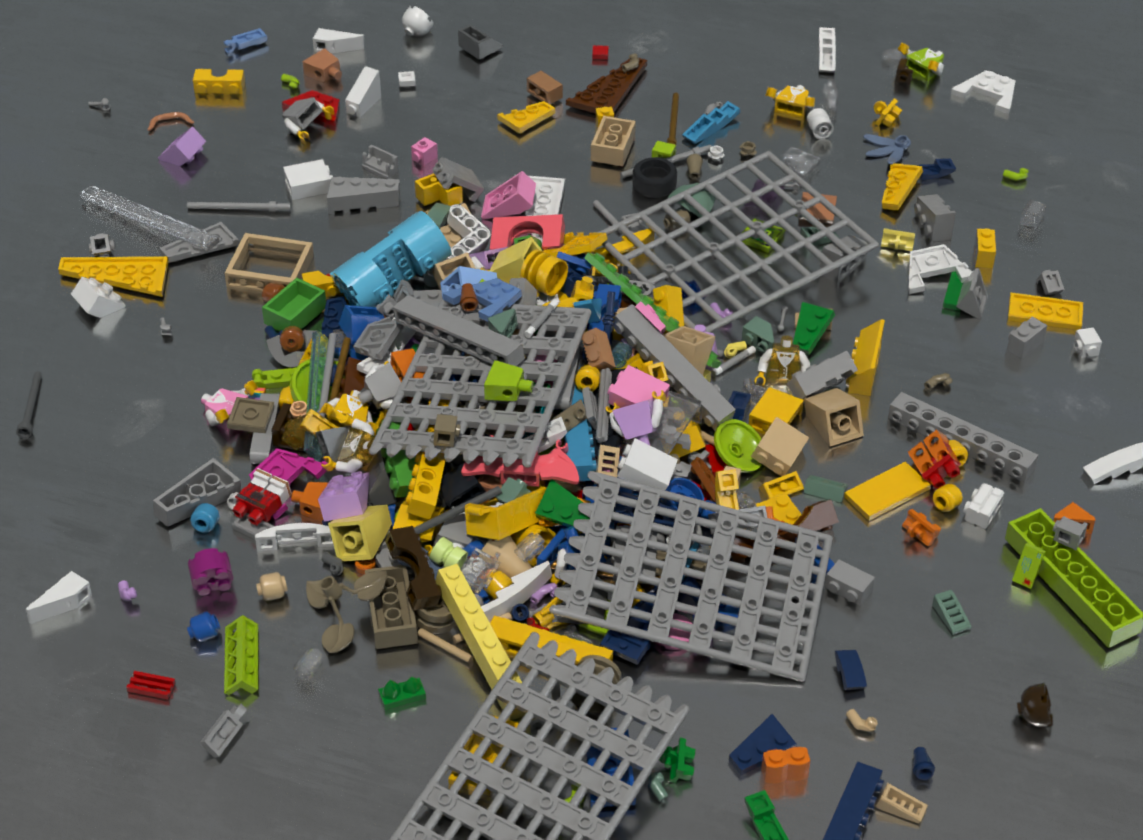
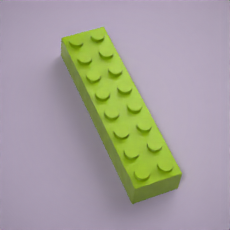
M1041 508L1008 522L1005 540L1020 555L1026 543L1046 551L1038 574L1108 648L1142 632L1143 612L1079 547L1075 550L1053 540L1055 522Z

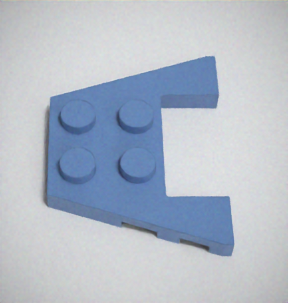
M498 278L473 284L478 302L487 306L478 311L479 318L488 322L487 318L502 313L506 306L510 307L522 297L521 289ZM462 288L444 292L443 300L453 305L459 303Z

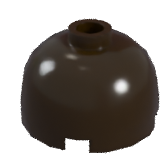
M1040 683L1027 687L1021 694V702H1017L1019 716L1023 715L1026 722L1035 727L1053 726V713H1051L1050 709L1051 701L1045 683Z

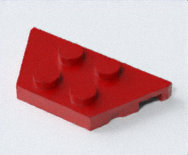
M311 90L282 102V108L288 109L298 100L314 97L316 101L324 104V107L332 106L334 109V115L331 114V119H326L323 111L315 119L333 126L336 125V117H338L340 100Z

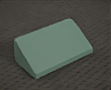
M810 475L806 479L804 493L840 503L844 498V492H846L848 485Z

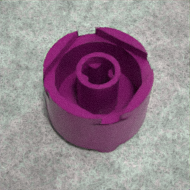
M215 548L204 549L195 553V558L189 559L188 569L192 586L198 591L199 595L206 596L211 591H227L231 588L233 573L229 556L225 551L221 553Z

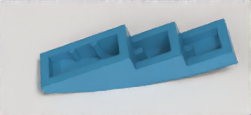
M727 101L720 109L715 108L708 115L703 114L682 136L696 144L718 132L741 113L740 108Z

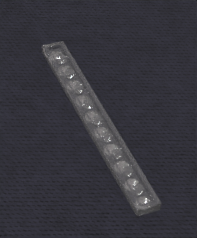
M90 185L79 193L82 200L203 250L209 251L219 243V237L96 186Z

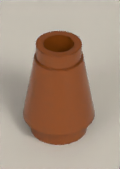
M470 283L463 284L460 306L464 311H474L479 302L473 285Z

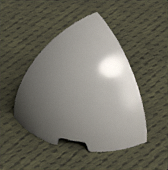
M304 330V344L300 350L295 352H288L282 348L280 344L281 335L268 339L266 342L270 353L278 363L286 367H297L311 338L319 335L318 331Z

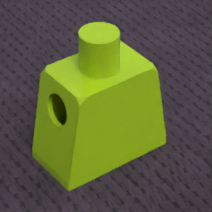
M494 360L484 383L485 400L516 401L521 391L532 392L533 381L524 380V370L522 368Z

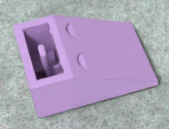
M362 471L352 473L351 476L343 477V475H337L331 478L318 498L324 522L364 514L368 501L369 472L362 473Z

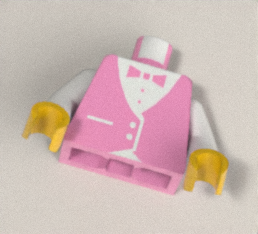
M253 380L247 382L244 388L239 391H230L222 388L213 396L207 393L204 394L201 398V403L205 405V416L211 426L218 425L224 430L229 431L227 422L236 397L248 398V396H252L255 393L254 390L258 389Z

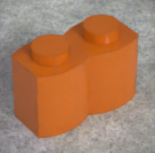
M793 747L786 751L775 749L763 753L761 770L765 783L777 784L785 780L801 781L808 778L810 757L807 748Z

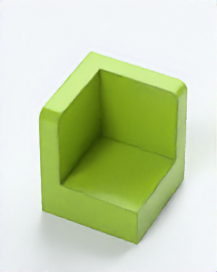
M657 141L652 149V157L668 158L676 155V145Z

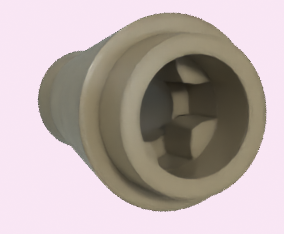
M691 154L686 160L690 178L698 179L703 159L698 154Z

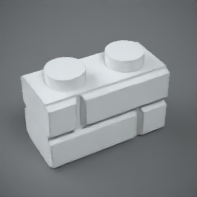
M985 483L979 489H975L971 497L972 501H967L963 510L966 513L965 521L986 529L1002 505L1004 491L993 488Z

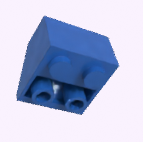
M345 305L339 325L345 335L351 339V344L354 345L368 324L380 321L385 317L376 307Z

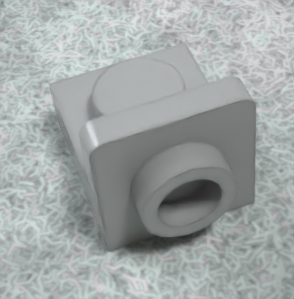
M1045 270L1036 279L1037 283H1042L1046 295L1062 293L1065 290L1058 270Z

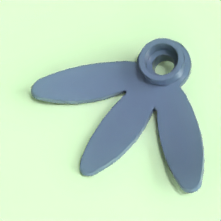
M871 134L863 136L868 142L883 146L882 148L868 151L865 155L880 157L891 154L888 158V164L898 162L902 158L904 150L911 145L910 139L905 135H900L895 140Z

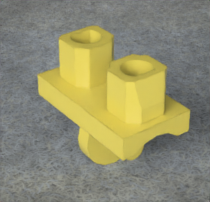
M884 229L881 247L913 251L915 233Z

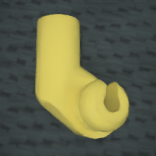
M741 341L728 344L724 350V355L729 359L733 358L738 351L747 349L746 342Z

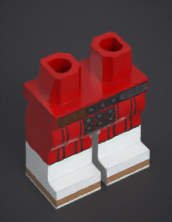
M259 468L253 473L254 478L235 496L237 503L232 509L234 515L240 519L248 513V521L255 526L262 520L268 522L271 516L292 495L288 481L275 475L272 476V474Z

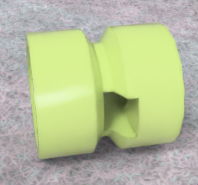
M442 537L432 549L429 559L439 566L444 564V568L458 564L461 569L467 559L468 552L459 546L454 548L450 540Z

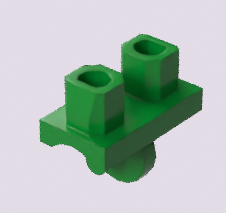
M681 737L679 738L678 745L673 748L668 746L659 759L665 768H670L669 782L676 783L679 778L689 781L694 774V767L684 764V762L692 763L696 749L686 746V739Z

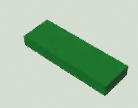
M955 271L951 273L943 308L961 311L956 306L963 283H961Z

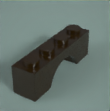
M413 526L389 530L385 542L392 559L407 563L415 573L416 578L410 582L406 592L413 611L437 606L442 591L435 581L432 567L428 564L426 551L420 545L418 533L415 532Z

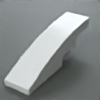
M819 27V72H835V28Z
M1143 442L1115 451L1084 466L1085 474L1095 485L1109 476L1114 479L1126 471H1129L1130 474L1143 467Z
M549 561L511 577L512 585L495 592L497 599L481 606L488 621L494 615L500 616L511 612L514 605L523 604L552 577Z

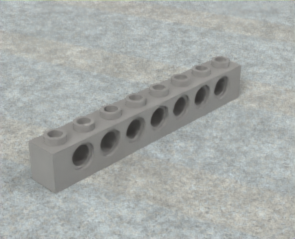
M901 392L890 404L889 419L925 436H929L937 429L947 436L948 440L959 441L967 449L968 456L1021 481L1026 482L1036 469L1038 454Z

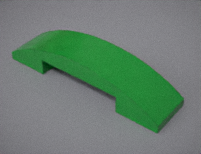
M765 790L744 798L752 822L761 840H789L774 813L775 807Z

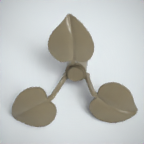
M377 571L361 576L354 583L355 590L346 587L343 583L338 584L332 576H327L318 581H307L306 592L311 606L319 609L326 607L331 602L339 620V625L335 624L328 627L322 635V645L328 653H335L344 649L350 644L355 633L354 626L351 623L343 624V619L334 600H338L342 596L343 589L353 595L357 594L361 601H370L376 598L385 586L387 579L386 571Z

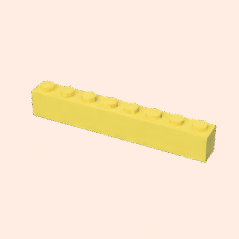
M458 564L439 569L435 581L441 588V596L488 684L493 689L511 661ZM515 671L511 679L521 684L522 681ZM498 700L502 710H504L507 704ZM515 708L508 720L518 719L525 716L526 713Z

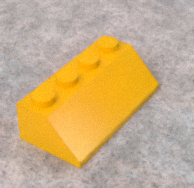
M883 319L862 329L860 336L855 338L854 348L857 349H853L851 358L854 360L858 371L846 379V385H849L848 393L871 396L885 323Z

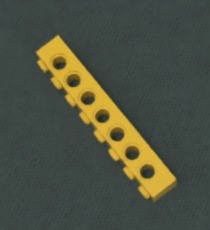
M440 399L438 406L446 407L451 400ZM429 425L426 432H434L435 425ZM419 451L414 461L417 464L414 465L411 476L415 477L411 478L408 487L411 492H408L405 503L408 504L407 513L430 520L437 503L445 458L444 453H438L429 461L425 457V451Z

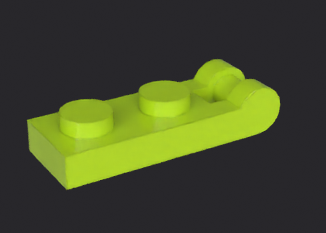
M296 368L269 371L255 369L252 371V379L259 388L288 387Z

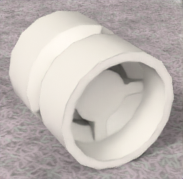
M816 108L807 115V122L816 138L825 139L832 134L834 127L824 109Z

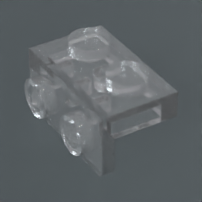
M475 547L462 571L472 591L479 594L483 587L488 588L493 579L490 577L491 572L495 573L501 563L497 561L500 553L497 552L492 557Z

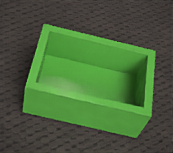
M295 278L262 306L264 324L272 326L278 331L284 330L288 326L304 328L325 309V290Z

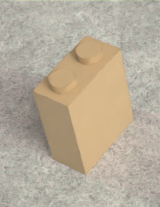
M776 417L751 457L782 477L786 475L809 437Z

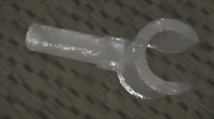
M570 624L567 626L569 632L564 631V635L569 638L585 641L589 644L593 643V641L577 634L574 625Z

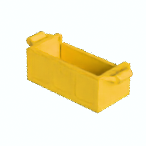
M540 480L539 487L527 486L526 488L531 491L530 493L498 507H490L499 502L497 499L481 505L466 504L467 534L501 540L538 523L541 518L536 517L535 512L546 491L545 482Z

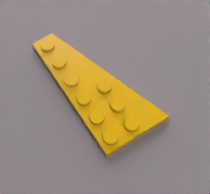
M168 256L61 257L58 271L60 275L81 279V277L94 278L102 284L105 282L111 286L162 297L168 268Z

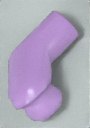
M120 581L118 583L119 594L123 601H131L132 598L137 597L135 588H129L127 581Z

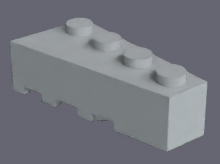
M331 177L327 195L328 215L335 214L334 211L343 210V213L350 212V209L357 208L363 211L374 206L376 209L397 207L401 197L400 179Z
M212 458L153 500L154 516L168 527L191 517L196 507L202 503L216 506L226 502L231 493H240L241 480L216 459Z

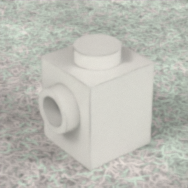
M1093 327L1076 330L1073 344L1081 358L1099 356L1102 341Z

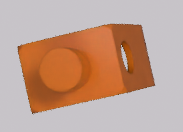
M309 482L304 492L296 490L292 492L291 501L300 504V512L303 516L322 522L323 516L318 498L328 483Z

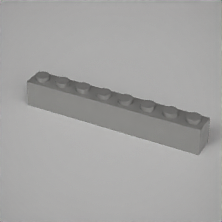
M407 295L393 306L397 323L491 364L495 360L517 366L525 359L522 343Z
M633 304L615 316L613 325L615 331L621 334L627 340V343L639 352L642 359L648 362L653 361V364L663 361L668 376L666 383L678 392L681 399L686 400L690 404L692 410L698 413L709 427L716 430L723 422L733 419L736 409Z

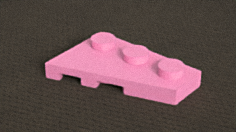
M640 301L635 307L661 334H664L666 326L661 322L655 310L649 304L645 306Z

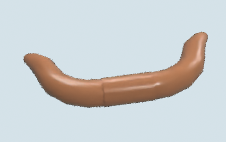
M182 112L165 113L155 116L150 121L148 131L154 129L156 123L163 120L181 118L189 124H194V121Z

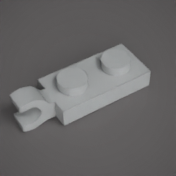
M239 704L238 707L233 706L230 711H224L201 740L200 744L214 758L222 754L243 726L239 719L247 709L242 704Z

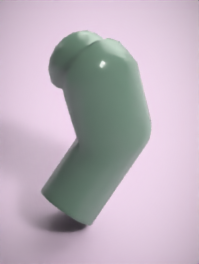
M657 771L649 775L648 782L658 801L662 802L669 795L661 784L664 777L661 772Z

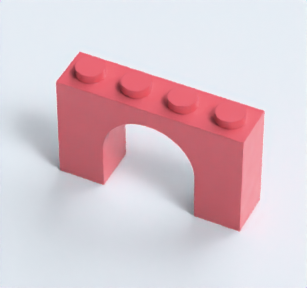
M563 214L494 217L490 250L503 247L509 248L512 246L514 238L526 233H536L543 237L542 250L561 248L564 244L565 234Z

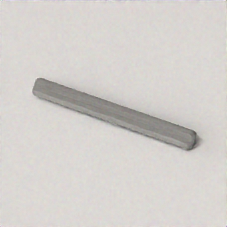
M609 368L602 369L600 372L596 439L598 443L606 442L608 437L609 413L606 411V407H610V404L608 403L609 395L607 392L611 386L612 372Z

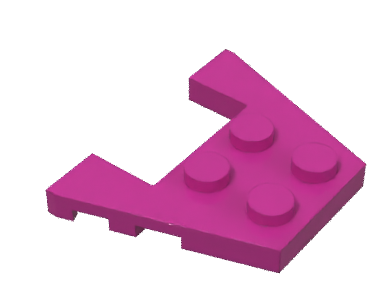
M277 448L249 476L252 480L254 478L253 473L259 468L272 474V476L275 475L288 481L290 484L304 470L316 479H319L327 472L321 464L326 465L328 463L325 461H315L311 457H300L296 453ZM285 503L272 515L275 521L288 509Z

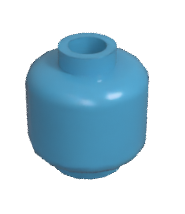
M202 503L192 513L191 525L198 532L208 533L215 528L220 514L212 504Z

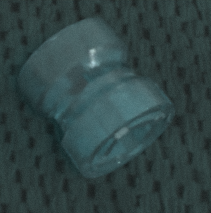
M617 343L612 350L615 368L624 367L632 355V349L626 343Z

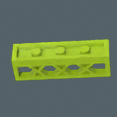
M244 615L225 627L224 693L227 695H231L239 688L251 694L258 690V624Z

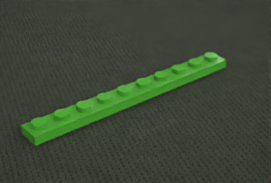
M587 253L584 259L614 285H621V291L636 304L640 301L645 306L649 304L655 310L661 322L666 326L668 332L680 328L679 321L667 316V311L662 307L653 304L654 300L651 297L644 296L638 286L629 283L630 279L616 272L617 268L610 263L607 264L601 254ZM711 351L707 365L718 369L722 362L717 359L718 355Z

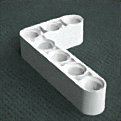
M458 204L451 206L447 222L463 239L451 248L452 255L445 260L467 252L468 254L483 251L487 247L491 233L489 229L463 206ZM433 269L424 276V283L429 287L438 285L432 274Z

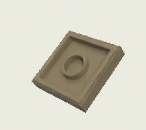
M236 397L227 422V428L266 433L275 407L274 402Z

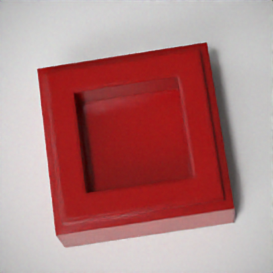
M593 45L592 59L608 60L609 46Z

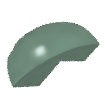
M700 183L682 185L675 189L668 198ZM703 189L691 195L710 213L716 199L711 193ZM685 199L676 202L678 206L688 210L697 218L703 217Z

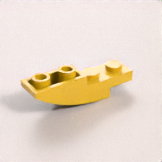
M650 228L633 233L645 245L654 241V231ZM622 236L621 242L611 244L622 255L638 248L626 236ZM604 247L594 250L593 254H601L607 264L621 265Z

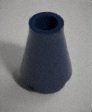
M917 747L913 751V773L921 780L930 779L934 775L935 766L924 747Z

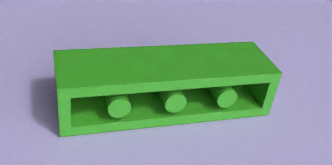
M391 422L388 429L397 430L402 422ZM381 448V455L386 461L385 469L390 476V489L394 491L395 498L407 497L408 492H411L408 489L411 478L415 477L411 476L413 467L417 464L414 462L415 456L409 459L406 456V450H400L391 458L387 455V448Z

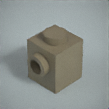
M437 414L433 445L454 447L455 437L460 436L461 425L457 424L458 416Z

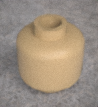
M278 572L261 575L259 578L260 583L256 584L258 596L263 595L266 601L283 598L285 592L288 591L284 575L281 576Z

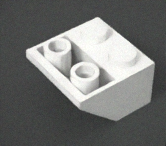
M81 277L71 293L88 314L99 318L121 310L126 306L121 300L122 297L112 290L113 287L105 282L103 284L99 283L94 278Z

